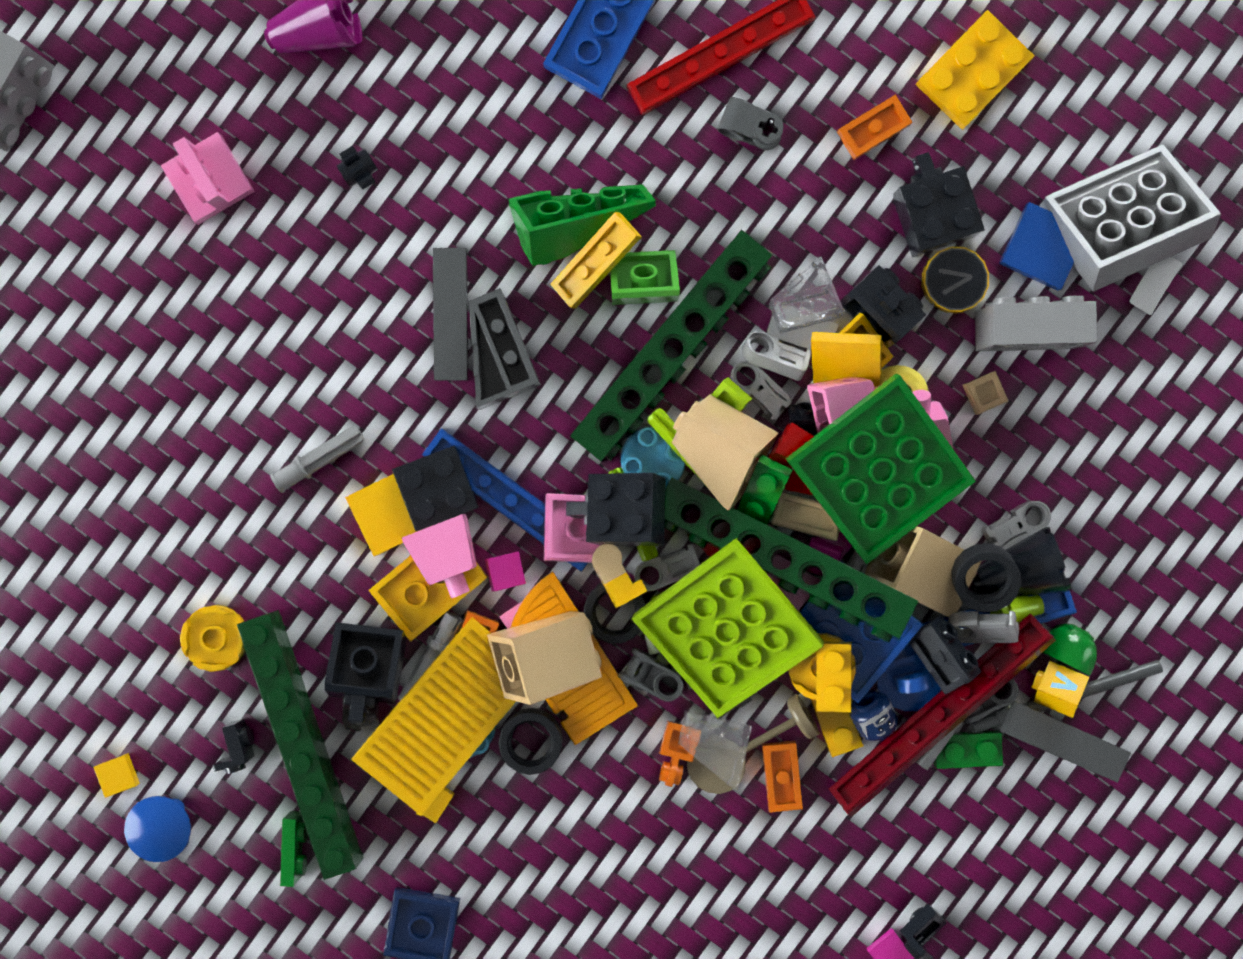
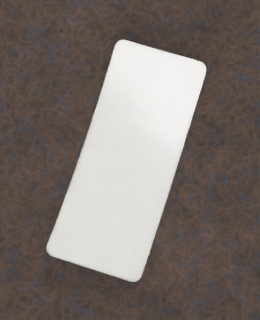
M1171 256L1151 265L1133 293L1130 303L1148 315H1152L1164 292L1182 267V263Z

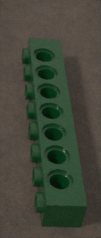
M741 229L570 437L600 462L605 457L611 461L623 447L618 442L623 435L628 432L632 436L644 420L640 417L647 407L653 410L663 399L665 394L661 390L668 381L675 384L687 370L682 366L687 358L691 355L696 359L708 343L703 340L711 330L717 334L729 318L725 313L732 304L738 308L747 298L750 292L746 287L753 279L760 282L771 269L767 262L772 257V254ZM732 265L741 266L745 271V278L740 281L733 280L728 274V268ZM712 290L721 292L724 296V304L721 306L710 305L706 298L707 293ZM694 315L702 319L703 329L701 331L691 332L687 329L685 320L689 316ZM669 341H676L682 346V354L677 358H670L664 352V345ZM655 366L660 370L661 379L659 382L650 384L643 379L642 372L646 367ZM628 391H633L640 397V405L632 410L626 409L621 403V397ZM605 417H614L619 422V430L615 434L605 435L601 432L600 423Z
M674 478L670 479L666 487L665 529L675 534L680 529L690 534L688 540L702 548H706L707 544H710L719 550L736 538L742 545L749 538H757L761 541V547L756 553L750 555L767 575L780 580L777 586L796 595L798 590L810 596L808 602L827 611L828 607L831 606L841 611L839 618L858 627L859 623L862 622L872 627L871 634L883 641L890 643L892 638L897 641L900 640L919 602L918 600L734 508L727 510L718 500ZM689 509H700L701 515L698 521L695 523L685 522L684 515ZM727 523L731 527L729 535L722 539L714 537L713 531L716 525ZM779 553H787L791 556L792 561L788 568L780 570L773 566L774 557ZM810 568H816L823 574L822 580L817 585H808L803 581L804 573ZM840 584H848L853 588L854 595L848 601H839L834 596L835 588ZM873 599L880 600L885 605V613L876 618L869 616L865 611L867 602Z

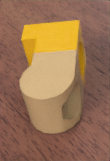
M603 544L595 550L592 556L593 567L616 609L647 592L641 579L635 583H632L622 565V554L618 547L613 544Z

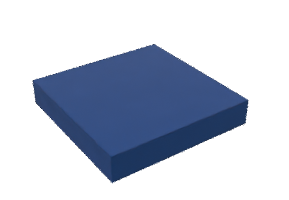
M1028 202L1021 213L999 264L1059 291L1062 290L1074 260L1053 213Z

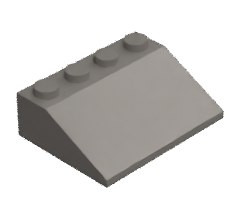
M1163 144L1054 192L1044 199L1048 210L1053 213L1074 260V267L1093 292L1211 239L1221 216L1219 210Z

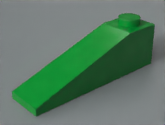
M643 184L603 187L599 193L591 194L582 192V188L571 189V195L551 196V190L538 191L508 199L522 249L532 266L546 265L580 250L615 212L621 213L629 222L656 206V200Z

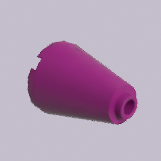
M297 0L267 21V29L264 30V36L269 47L276 49L281 54L354 47L361 43L362 27L358 13L352 15L348 5L353 0Z

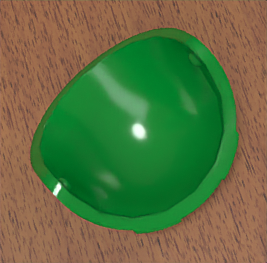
M1071 623L1059 624L1048 630L1056 641L1043 653L1090 676L1097 660V648L1093 636L1088 631Z

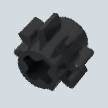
M352 145L339 153L343 162L336 166L349 187L358 184L363 190L376 182L372 174L378 171V168L365 148L357 152Z

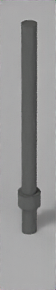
M1158 660L1088 682L1082 698L1162 673V665ZM1034 700L1023 703V705L1039 712L1050 709L1034 702ZM1006 705L993 711L992 714L970 723L972 731L978 733L996 726L1001 728L1010 708Z

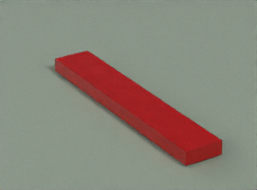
M777 0L626 84V88L641 115L644 116L813 22L816 16L807 0Z

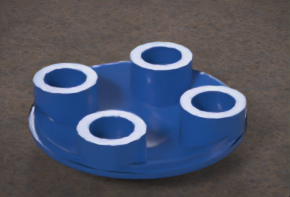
M152 796L141 800L130 810L125 821L124 833L130 849L137 856L150 862H165L178 856L187 847L191 834V823L181 800L164 796Z

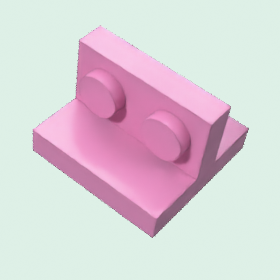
M218 132L196 145L192 144L185 137L173 143L179 155L161 165L192 220L198 225L255 192L222 135Z

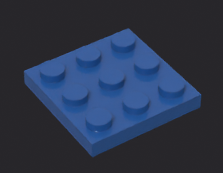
M840 584L834 590V596L839 601H848L854 595L853 588L848 584ZM877 599L870 600L865 605L866 613L874 618L882 616L886 610L883 602ZM807 602L799 611L817 633H828L839 637L844 642H852L856 674L852 683L851 698L857 703L860 702L923 626L920 621L911 616L900 640L897 641L892 638L890 643L872 635V627L862 622L857 627L839 618L841 611L831 606L826 611Z

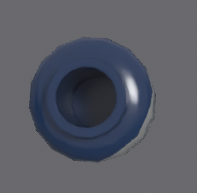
M869 690L859 703L853 700L849 715L862 738L869 741L885 740L895 731L898 725V715L886 694Z

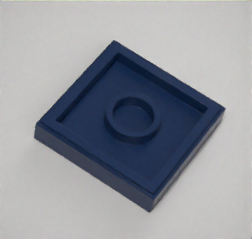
M396 887L393 894L383 956L400 959H450L461 898Z

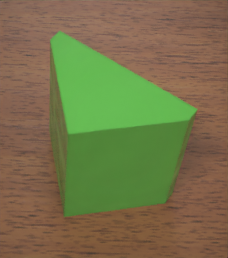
M675 250L628 252L611 270L612 305L678 302L680 287Z

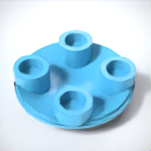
M645 427L634 432L626 440L621 451L620 462L624 473H655L666 479V487L671 478L679 480L685 469L684 461L653 427Z

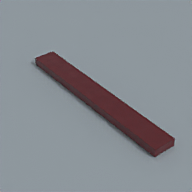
M1031 613L1019 623L1017 642L996 643L977 659L978 667L982 672L968 684L964 683L946 695L943 691H940L829 788L847 815L851 817L855 815L1056 641Z

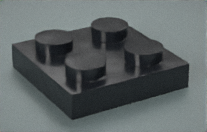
M455 445L392 469L416 532L480 508Z

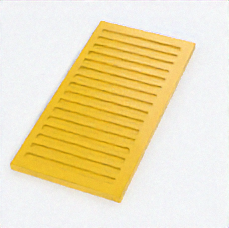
M473 617L461 628L351 758L353 762L416 811V814L419 816L424 814L516 702L504 698L487 637L490 632Z

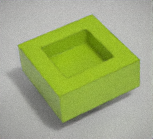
M729 377L724 379L712 394V396L740 412L752 400Z

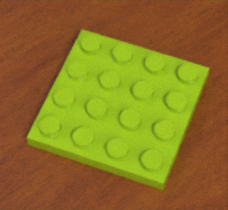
M737 538L635 612L632 617L633 622L717 718L815 653L824 644V640Z

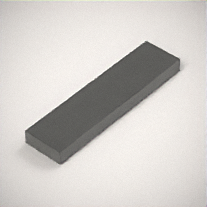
M433 248L434 381H468L467 248Z
M1017 701L1012 702L1000 729L1001 732L1117 783L1131 752Z

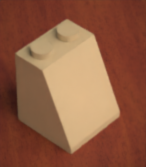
M710 394L701 402H694L687 413L681 412L673 426L676 434L672 444L725 509L730 510L743 497L759 459L762 455L768 456L779 433Z
M918 526L869 562L865 572L866 575L918 600L919 604L947 617L958 612L963 603L952 583L951 570L955 559L964 549ZM981 561L974 564L967 571L965 577L968 588L977 574Z
M570 611L487 635L504 698L532 705L602 678L600 671L601 658L598 651L594 648L591 638L593 633L592 625L585 616V613Z

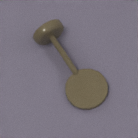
M797 693L789 697L787 706L793 718L741 747L734 740L723 735H709L701 738L697 742L693 762L687 761V770L691 780L698 788L708 793L722 794L731 791L740 784L745 774V753L795 725L799 727L807 738H814L819 735L818 727L803 700Z

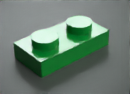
M762 455L737 510L767 525L793 470Z
M998 730L981 731L978 733L954 732L934 760V767L937 769L1003 766L1002 733Z
M290 811L282 819L280 886L294 887L299 879L305 875L307 869V856L302 855L303 842L305 843L307 840L308 832L300 811Z

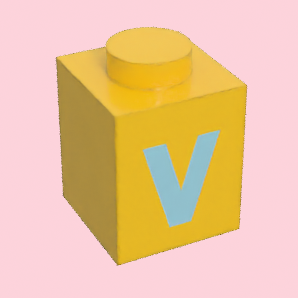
M1049 661L1045 672L1038 670L1031 688L1037 690L1034 702L1073 718L1089 677Z

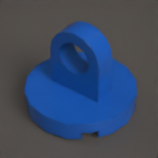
M921 660L886 669L875 682L878 691L888 696L893 707L903 711L920 710L941 689Z

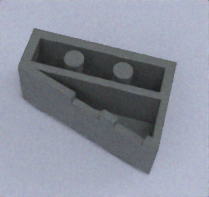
M501 288L470 300L469 311L476 408L482 410L540 386V381Z

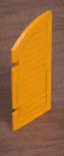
M553 571L541 579L526 595L517 609L510 628L570 611L579 612ZM593 634L591 635L592 642L601 658L600 671L602 678L545 699L554 714L564 709L568 715L560 723L574 745L582 742L638 706L624 682L618 677L619 674Z

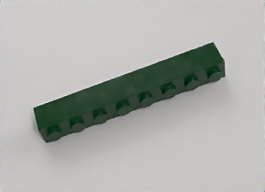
M276 610L239 623L237 627L323 879L326 880L357 869L364 857L280 612Z

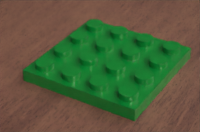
M897 373L785 458L866 564L976 482L913 392Z

